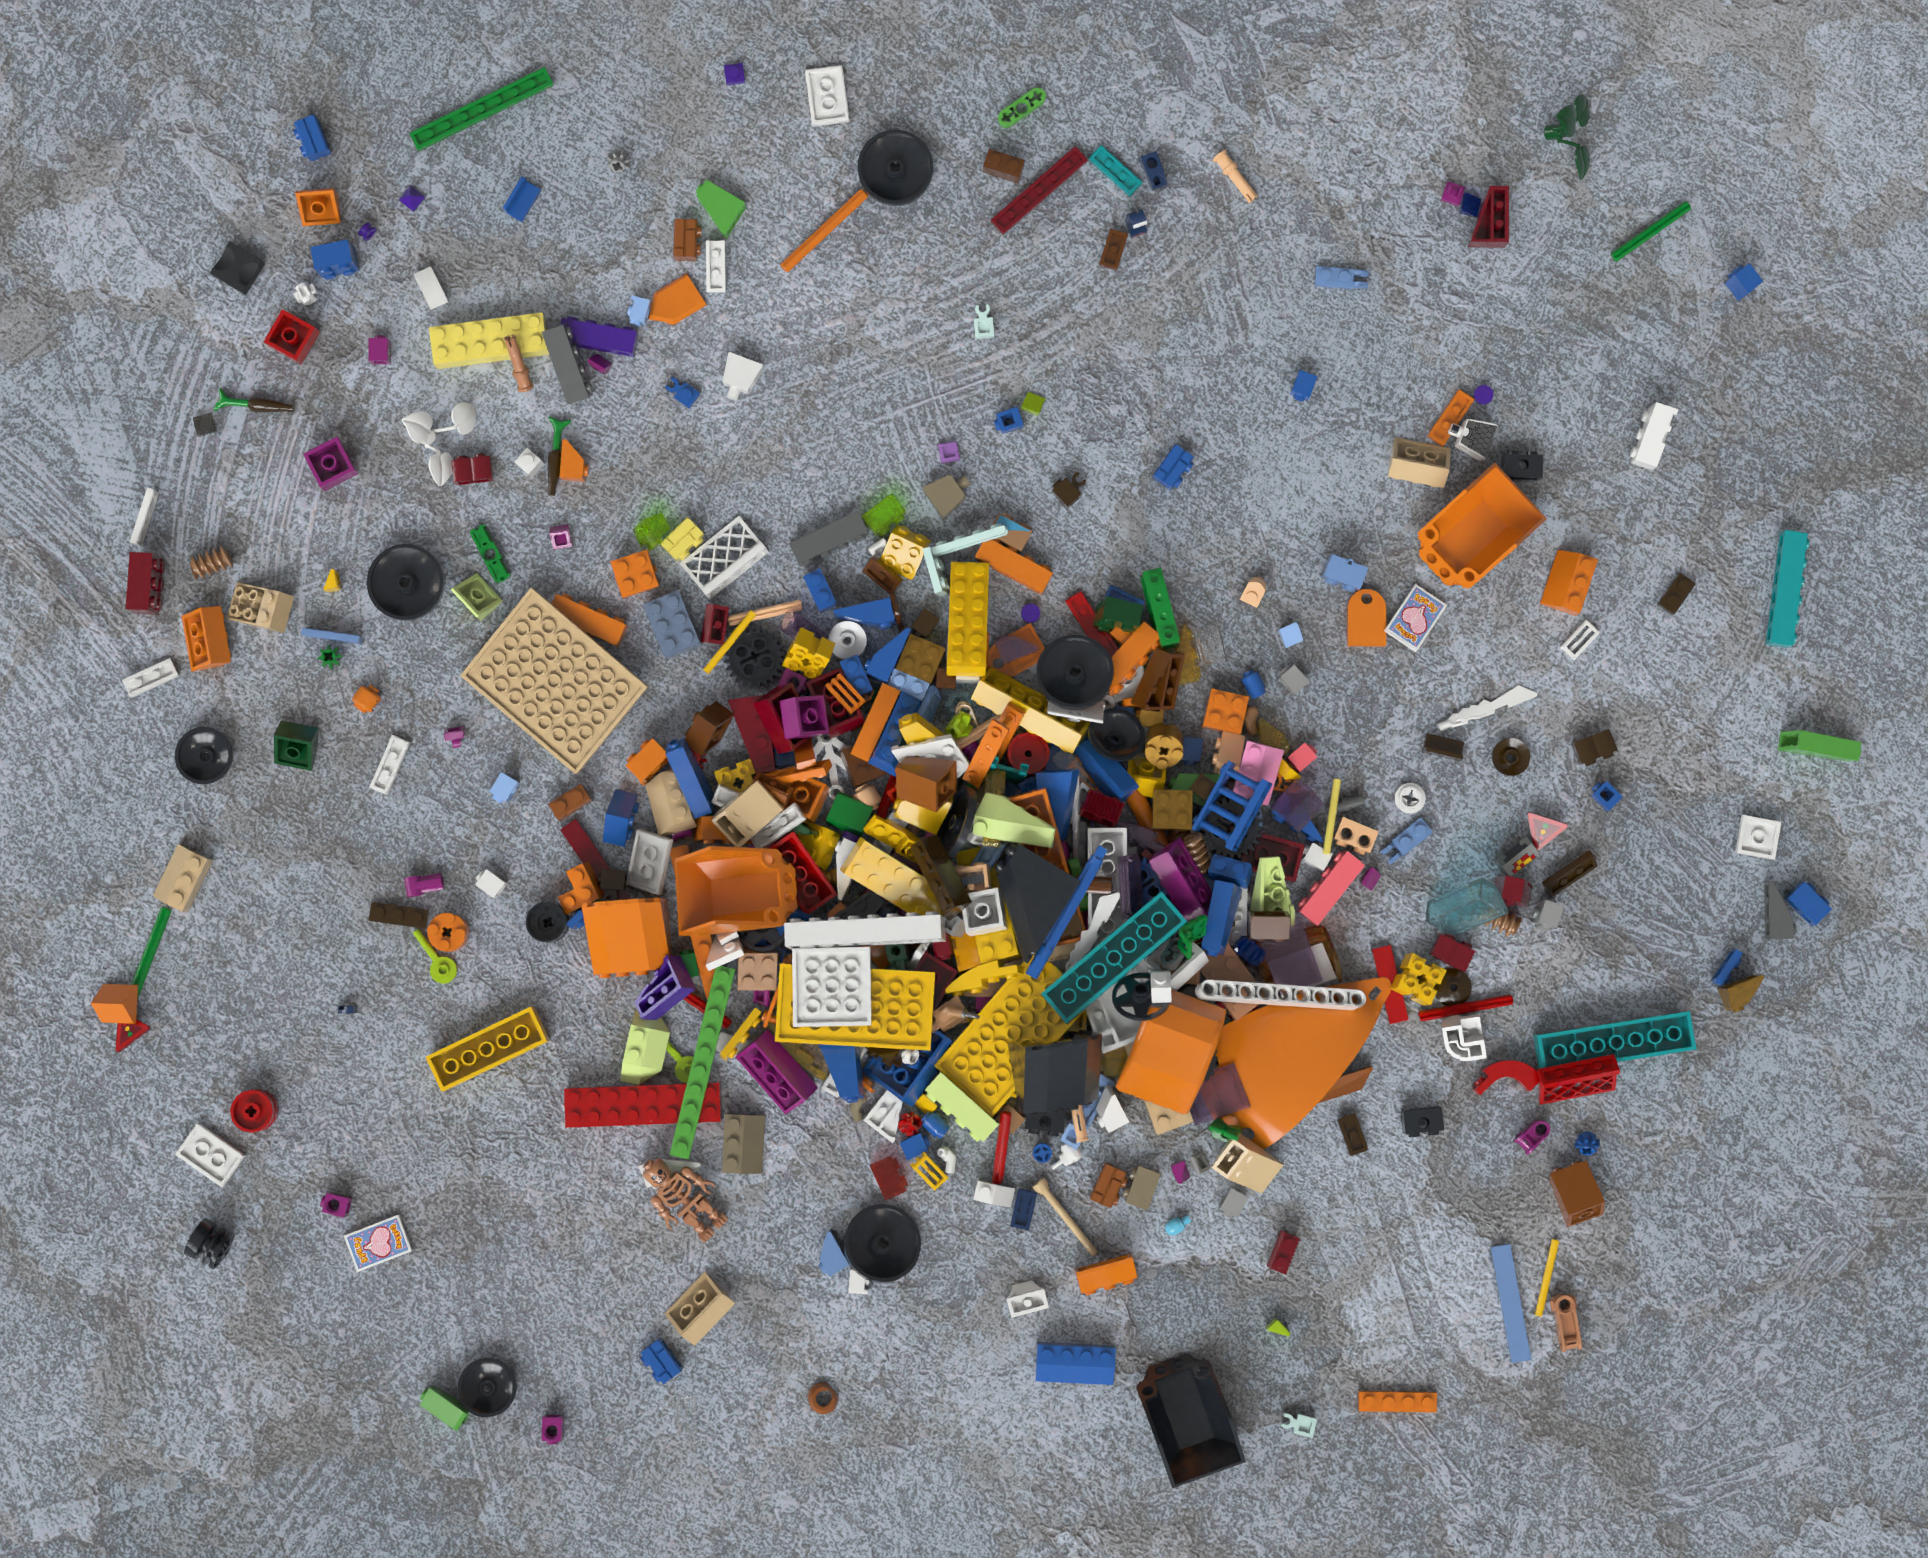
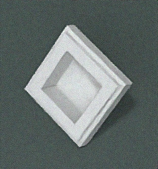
M882 538L869 547L868 550L872 556L875 555L880 560L887 542Z

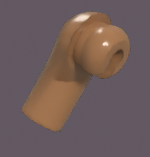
M1249 706L1246 709L1244 718L1249 735H1254L1258 732L1255 724L1258 717V709L1254 706Z

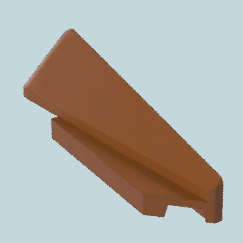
M1369 1066L1341 1075L1319 1103L1362 1090L1373 1067Z

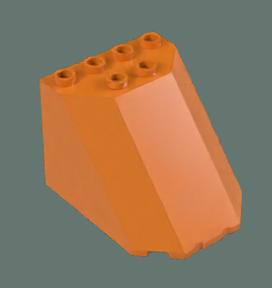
M1494 463L1418 532V539L1421 545L1419 557L1428 564V567L1440 577L1445 585L1453 586L1455 584L1462 585L1463 588H1471L1518 547L1547 518L1504 471Z
M709 846L674 859L679 936H702L781 927L787 921L786 919L798 908L795 868L790 863L787 864L778 849Z
M641 898L582 904L594 975H599V978H611L610 974L615 973L616 977L630 976V972H635V975H649V971L660 969L666 955H672L668 900L663 898Z

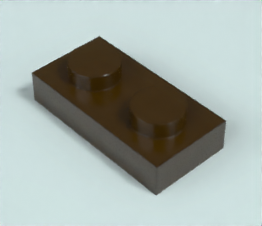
M1679 573L1657 605L1671 615H1674L1696 583L1682 573Z
M1356 1113L1337 1119L1349 1156L1369 1150Z

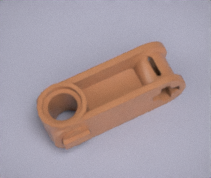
M1558 1293L1551 1298L1550 1306L1551 1311L1554 1313L1560 1350L1562 1353L1575 1348L1581 1350L1582 1342L1576 1314V1298L1572 1294ZM1566 1299L1567 1306L1563 1309L1560 1308V1301Z

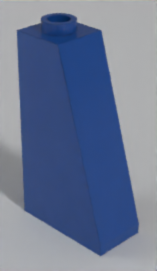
M1088 737L1081 740L1074 752L1099 791L1110 798L1116 797L1121 802L1127 800L1139 788V785L1118 761H1112L1101 756L1093 748Z
M685 738L670 741L666 746L665 754L694 819L711 813L713 809V803L711 802L714 792Z
M1079 769L1042 770L1036 773L1037 789L1047 788L1061 841L1068 836Z
M1215 880L1208 912L1206 935L1203 936L1201 949L1206 951V955L1217 957L1218 954L1224 955L1242 894V889L1234 883Z
M819 1044L840 1098L847 1101V1103L858 1102V1099L864 1098L859 1047Z

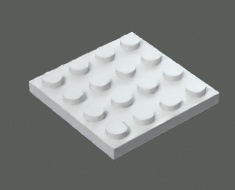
M871 947L792 948L793 1027L872 1025Z

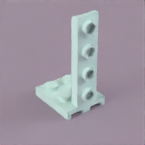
M1001 523L990 526V530L983 532V529L973 531L971 536L965 537V535L954 537V541L948 543L946 540L936 543L935 547L922 549L934 592L940 596H945L949 594L947 589H950L948 579L943 576L942 571L945 570L943 561L939 560L938 556L1006 536L1008 528L1005 525L1002 526Z

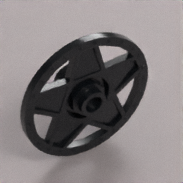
M790 915L786 919V923H790ZM777 927L748 930L745 939L741 932L737 931L740 942L745 947L758 952L773 950L785 940V932L783 931L780 937ZM762 938H765L772 944L766 947H754Z
M1150 973L1127 975L1116 983L1112 991V1003L1115 1009L1122 1016L1131 1020L1147 1021L1155 1019L1162 1015L1171 1003H1152ZM1146 978L1149 980L1146 982H1138L1135 979ZM1124 985L1127 992L1116 997L1118 990ZM1121 1007H1133L1135 1015L1126 1012ZM1150 1007L1160 1008L1158 1011L1147 1015Z

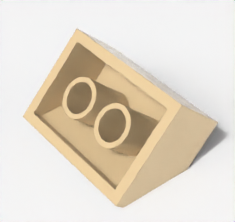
M1395 437L1389 461L1388 477L1444 488L1450 471L1451 448Z
M672 769L659 773L645 785L658 835L668 836L696 827L695 819Z
M178 844L153 896L175 909L189 912L213 860Z
M704 1272L664 1314L678 1333L695 1346L730 1310L735 1302L714 1279Z

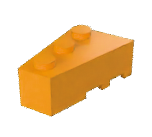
M966 931L962 937L950 935L959 975L982 965L975 936L970 937Z

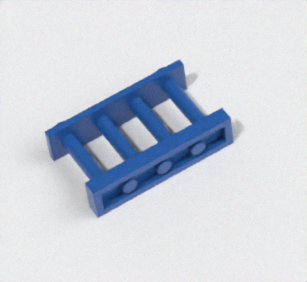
M1228 760L1227 763L1223 764L1220 770L1221 775L1203 809L1193 819L1192 829L1200 832L1202 828L1224 839L1225 843H1227L1226 848L1236 852L1273 784L1263 778L1258 782L1235 771L1236 764ZM1229 777L1251 787L1254 791L1252 798L1246 799L1224 787ZM1223 794L1243 805L1245 810L1242 816H1237L1215 804L1219 795ZM1213 811L1235 823L1236 827L1233 833H1227L1207 822L1206 819L1210 812Z

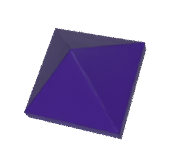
M410 185L399 201L414 212L426 197Z

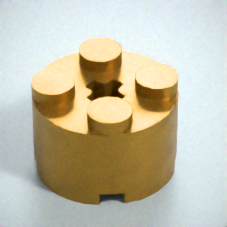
M1158 723L1150 727L1145 737V756L1147 760L1159 769H1166L1177 764L1183 757V734L1181 730L1173 724L1164 725V723Z

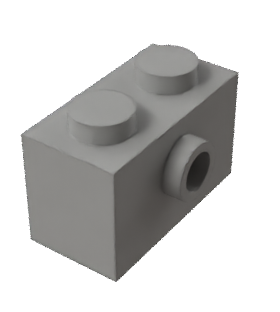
M1548 900L1538 901L1532 914L1533 919L1531 923L1536 924V928L1544 931L1557 928L1564 905Z

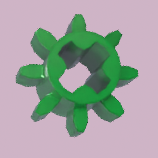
M327 645L326 650L320 649L322 654L318 659L323 661L322 667L329 665V668L333 670V665H341L339 658H343V656L337 653L339 648L336 647L332 650L331 646ZM328 654L332 655V661L327 657Z

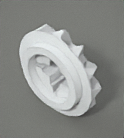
M1403 784L1395 793V803L1398 809L1405 813H1416L1425 804V793L1417 784ZM1412 790V797L1418 801H1411L1408 805L1407 799L1402 796H1408Z

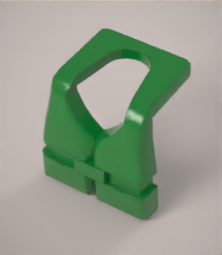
M1205 914L1197 916L1196 919H1191L1179 929L1181 939L1178 941V948L1188 960L1191 959L1192 941L1206 935L1208 917Z
M1219 1117L1210 1124L1208 1130L1213 1132L1212 1137L1227 1143L1229 1139L1238 1141L1242 1127L1239 1125H1227Z

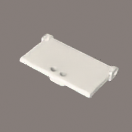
M1047 699V714L1068 717L1069 721L1074 722L1085 720L1103 723L1105 701H1101L1083 710H1068L1054 705Z

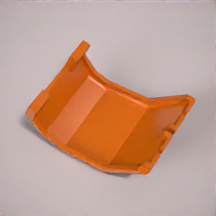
M1171 989L1172 1002L1168 1009L1155 1019L1141 1021L1128 1058L1116 1082V1088L1120 1092L1134 1095V1097L1147 1102L1150 1101L1153 1104L1169 1108L1184 1115L1189 1113L1203 1084L1223 1029L1226 1010ZM1150 1007L1147 1015L1158 1011L1160 1008Z

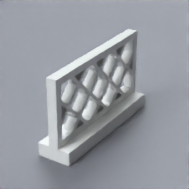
M738 516L680 564L710 600L769 552L741 517ZM740 522L743 526V533L732 534L733 527ZM722 536L729 537L728 546H718V539ZM732 537L742 538L741 547H731ZM745 538L754 539L756 544L753 547L744 548ZM707 548L714 549L713 558H703V551ZM717 549L727 550L726 559H716ZM730 550L740 551L739 558L729 560ZM692 560L699 561L698 570H690L686 565ZM702 561L712 562L711 571H701ZM715 562L725 563V569L721 572H714ZM700 574L710 575V581L704 586L699 582Z

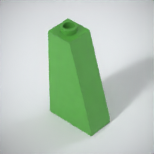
M1803 730L1780 732L1778 751L1852 762L1859 761L1862 742Z

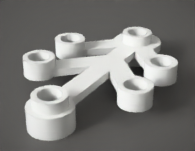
M823 735L817 736L818 743L814 747L815 758L817 761L816 756L825 746L826 755L822 760L830 759L832 767L829 770L831 780L829 796L835 800L836 796L833 795L835 789L844 793V789L839 785L836 764L845 771L846 769L842 759L833 753L832 745L840 750L850 746L845 745L836 737L825 740Z

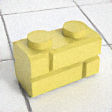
M687 517L660 544L678 562L680 559L682 561L686 559L690 554L689 550L693 546L697 548L704 541L703 537L705 535Z

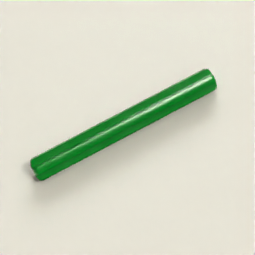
M1684 201L1611 253L1612 259L1615 262L1619 261L1691 210L1690 204Z
M167 907L160 908L131 984L138 985L137 998L140 995L172 912Z

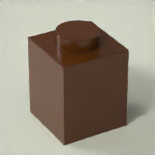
M938 668L936 688L938 690L955 691L956 676H947V669Z

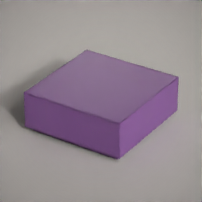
M957 441L938 444L941 464L960 461Z

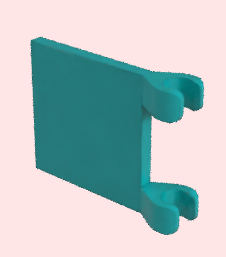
M996 756L985 776L992 779L996 776H1003L1013 784L1018 785L1025 780L1029 764L1022 763L1019 770L997 764L999 757Z

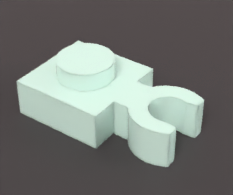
M986 304L985 312H980L979 305H976L975 312L979 318L974 319L975 339L994 338L993 317L987 318L990 312L989 305Z
M1283 1413L1284 1417L1290 1419L1289 1423L1280 1424L1283 1428L1294 1427L1293 1433L1313 1438L1317 1418L1297 1413L1296 1418H1293L1291 1414Z

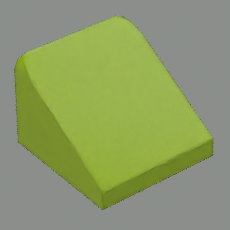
M1028 392L1021 410L1039 416L1046 398Z
M1277 1318L1265 1327L1268 1331L1288 1337L1291 1335Z

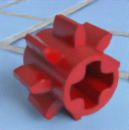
M913 1111L901 1114L902 1119L898 1121L900 1132L905 1133L906 1137L919 1134L918 1129L922 1127L920 1117L914 1115Z

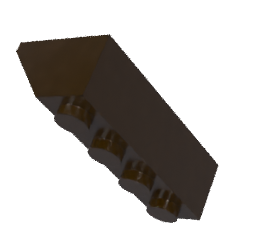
M938 835L920 838L910 849L944 916L950 921L971 904L972 901Z

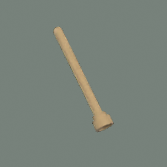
M1043 1177L1036 1182L1032 1188L1037 1193H1040V1195H1044L1090 1255H1097L1096 1248L1050 1192L1047 1180Z

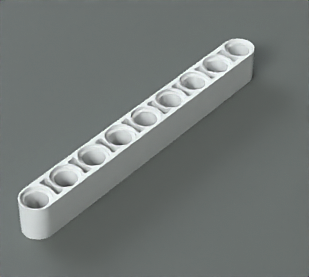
M1205 980L1195 988L1197 998L1206 1001L1355 1010L1366 1002L1365 994L1361 990L1224 980ZM1204 986H1207V987H1208V989H1209V994H1206V993L1204 992V990H1203V987H1204ZM1222 987L1228 990V995L1223 994ZM1241 988L1246 991V997L1241 994ZM1260 990L1264 991L1265 998L1260 996ZM1278 991L1283 993V999L1278 996ZM1297 992L1302 995V1000L1297 998ZM1315 993L1320 996V1002L1316 1000ZM1334 995L1338 997V1003L1334 1001ZM1352 996L1357 999V1004L1353 1003Z

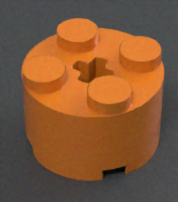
M442 913L434 917L427 928L428 939L440 951H458L466 945L470 928L463 917L453 913ZM446 929H452L450 932L451 937L445 935Z

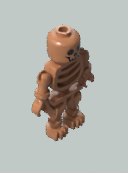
M660 1158L649 1159L644 1164L643 1177L653 1187H658L656 1189L658 1196H653L651 1203L658 1209L659 1216L664 1218L670 1230H672V1227L669 1225V1219L675 1221L676 1225H678V1220L669 1213L670 1209L668 1207H674L680 1203L684 1205L676 1212L679 1218L683 1216V1221L687 1225L694 1227L695 1232H699L698 1237L704 1243L712 1237L714 1230L709 1225L704 1227L705 1224L702 1221L699 1222L697 1219L699 1211L702 1213L705 1211L710 1219L713 1218L712 1224L717 1229L728 1221V1216L722 1211L718 1213L719 1210L713 1208L710 1205L711 1202L705 1196L702 1197L703 1195L700 1190L691 1198L688 1197L692 1187L689 1179L693 1181V1184H698L707 1194H710V1190H707L704 1184H710L714 1188L715 1185L712 1181L703 1179L701 1174L694 1173L687 1166L681 1169V1173L674 1171L671 1174V1168ZM686 1183L687 1187L686 1190L683 1192L682 1189L684 1188V1185ZM693 1205L696 1207L694 1211L691 1209Z

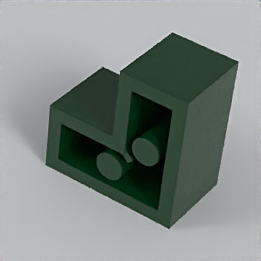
M1106 596L1096 606L1093 628H1097L1098 631L1103 633L1111 632L1115 627L1121 628L1124 632H1134L1140 626L1143 605Z

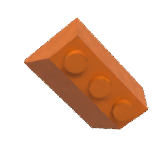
M1557 550L1540 604L1573 616L1580 614L1598 559L1581 553Z
M221 606L200 607L181 616L191 672L220 667L231 662V652L227 642L228 635L225 631L224 614L222 613Z
M1131 1254L1074 1269L1080 1292L1085 1293V1295L1097 1293L1096 1289L1103 1287L1104 1290L1115 1288V1284L1121 1282L1123 1285L1131 1284L1137 1278Z

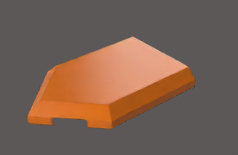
M687 273L654 293L648 317L649 320L676 325L706 306L705 301Z

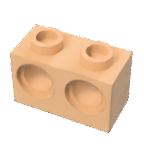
M1341 817L1333 835V840H1336L1335 844L1346 848L1348 845L1354 848V852L1364 855L1371 852L1379 831ZM1343 828H1347L1350 831L1348 839L1343 838L1341 835ZM1361 835L1368 838L1366 846H1362L1359 843Z

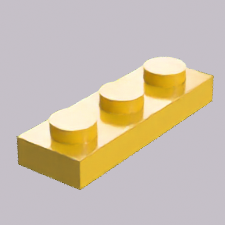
M757 1008L753 1009L720 1052V1057L723 1060L727 1061L729 1057L733 1059L738 1052L737 1047L741 1042L744 1044L749 1038V1031L752 1027L756 1028L762 1020L760 1018L761 1011Z

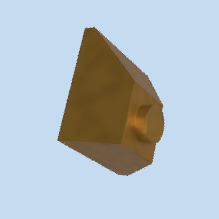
M1751 975L1718 988L1717 990L1725 1009L1728 1011L1732 1010L1733 1013L1743 1010L1744 1005L1749 1004L1764 980V976Z

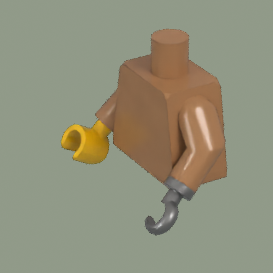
M955 996L933 1011L932 1033L940 1028L946 1032L960 1023H971L974 1019H979L980 1016L969 1013L960 998Z

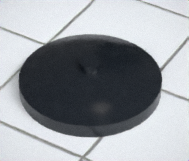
M887 130L873 136L862 148L858 159L859 180L866 193L877 202L889 206L906 205L920 198L928 189L933 177V159L927 145L916 135L904 130Z
M399 544L385 549L374 559L367 574V590L372 603L386 616L400 621H412L429 614L438 605L444 591V574L439 562L427 550L416 545Z
M1082 635L1064 636L1051 642L1041 653L1036 669L1037 682L1043 695L1054 705L1068 710L1087 709L1099 703L1109 692L1114 676L1113 662L1107 650L1096 640Z
M966 785L959 787L953 795L952 805L937 832L950 860L958 854L972 829L976 813V791L974 788Z
M877 1204L864 1208L851 1219L844 1234L843 1247L849 1265L858 1275L872 1282L889 1283L902 1278L915 1266L921 1251V1238L915 1222L906 1212L892 1205Z

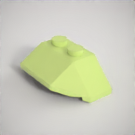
M636 1008L622 1062L620 1081L640 1085L662 1071L670 1031L661 1017L657 1020L641 1019Z

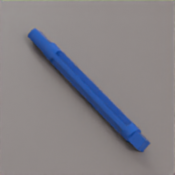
M1099 845L1094 855L1091 854L1078 877V880H1080L1079 885L1043 944L1036 952L1025 972L1026 974L1038 979L1101 867L1102 859L1108 849Z

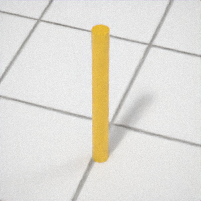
M752 610L748 612L703 670L707 674L713 670L756 616Z
M1555 1239L1551 1241L1535 1315L1540 1317L1543 1315L1559 1241Z

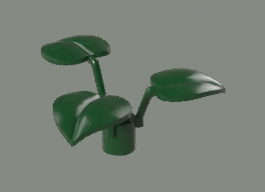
M1579 94L1575 99L1574 106L1567 105L1556 114L1555 117L1559 120L1560 124L1545 126L1544 136L1546 140H1557L1558 143L1568 144L1577 148L1575 150V163L1579 178L1582 180L1590 164L1588 149L1585 145L1581 146L1580 144L1563 139V137H1572L1575 134L1577 122H1579L1581 127H1584L1589 121V104L1584 94Z

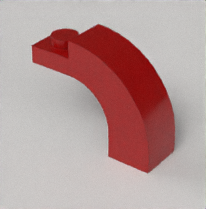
M1499 1060L1481 1069L1485 1077H1479L1473 1083L1475 1086L1472 1090L1477 1095H1481L1496 1080L1503 1077H1511L1526 1091L1530 1092L1539 1083L1540 1079L1538 1072L1523 1062Z

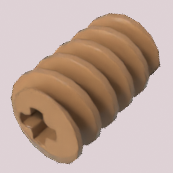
M220 546V552L213 548V555L205 551V557H203L199 553L198 560L191 556L190 567L196 580H198L199 575L204 578L206 572L212 575L213 569L217 573L220 572V566L223 570H227L228 565L231 568L234 567L230 553L223 546Z
M1201 832L1190 833L1183 837L1185 840L1184 844L1200 872L1206 874L1208 873L1211 861L1209 860V854L1206 853L1207 847L1204 846L1203 834Z
M1487 900L1479 913L1478 922L1480 923L1485 919L1484 926L1492 923L1491 929L1494 930L1498 926L1499 934L1505 930V937H1508L1510 934L1514 935L1521 924L1522 918L1518 917L1515 920V914L1512 913L1508 916V910H1504L1501 913L1502 907L1498 906L1495 908V903L1493 902L1488 905Z

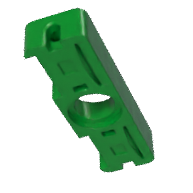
M482 524L478 526L479 528L472 529L470 535L491 576L499 584L509 579L511 574L508 572L495 542L492 541L487 529H485L487 527ZM488 549L495 550L496 555L493 559L486 558L485 553Z

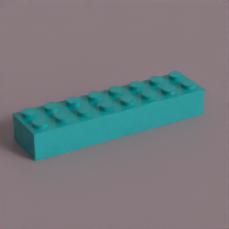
M1161 891L1041 993L1042 996L1063 1021L1069 1024L1187 923L1186 919Z
M1690 1011L1533 1035L1538 1069L1612 1054L1615 1055L1617 1062L1697 1050Z

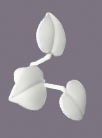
M461 402L455 405L451 414L455 425L450 427L431 429L433 420L427 412L423 411L411 413L401 419L410 438L415 443L425 444V448H430L436 452V454L430 456L429 470L438 486H442L453 472L451 460L453 459L449 453H441L431 443L435 441L436 432L457 428L461 435H465L473 430L476 423V411L470 403Z

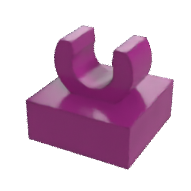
M1448 181L1440 201L1458 207L1466 187Z
M465 726L445 729V741L452 740L453 748L461 747V738H464L466 734Z

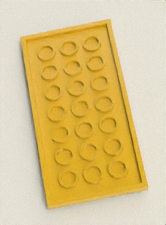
M1034 955L1028 964L1023 961L1020 965L1023 966L1024 974L1018 975L1017 979L1005 982L978 1014L980 1018L974 1019L934 1065L990 1117H994L1015 1092L1008 1042L1028 1045L1059 1041L1082 1014L1080 1013L1069 1024H1066L1042 996L1041 993L1064 973L1052 962H1047L1038 979L1031 977L1025 972Z
M780 964L775 1042L931 1051L935 972L871 969L872 1025L793 1027L792 964Z

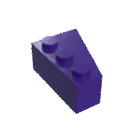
M666 955L660 969H656L654 972L655 976L650 984H646L634 1002L641 1019H659L696 989L681 956Z

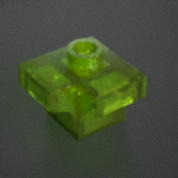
M659 513L643 519L633 529V532L640 546L646 545L648 551H651L662 543L661 537L670 530V527L663 513Z

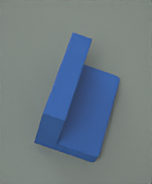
M521 176L504 204L503 210L507 215L522 223L541 193V189L529 183L525 177Z

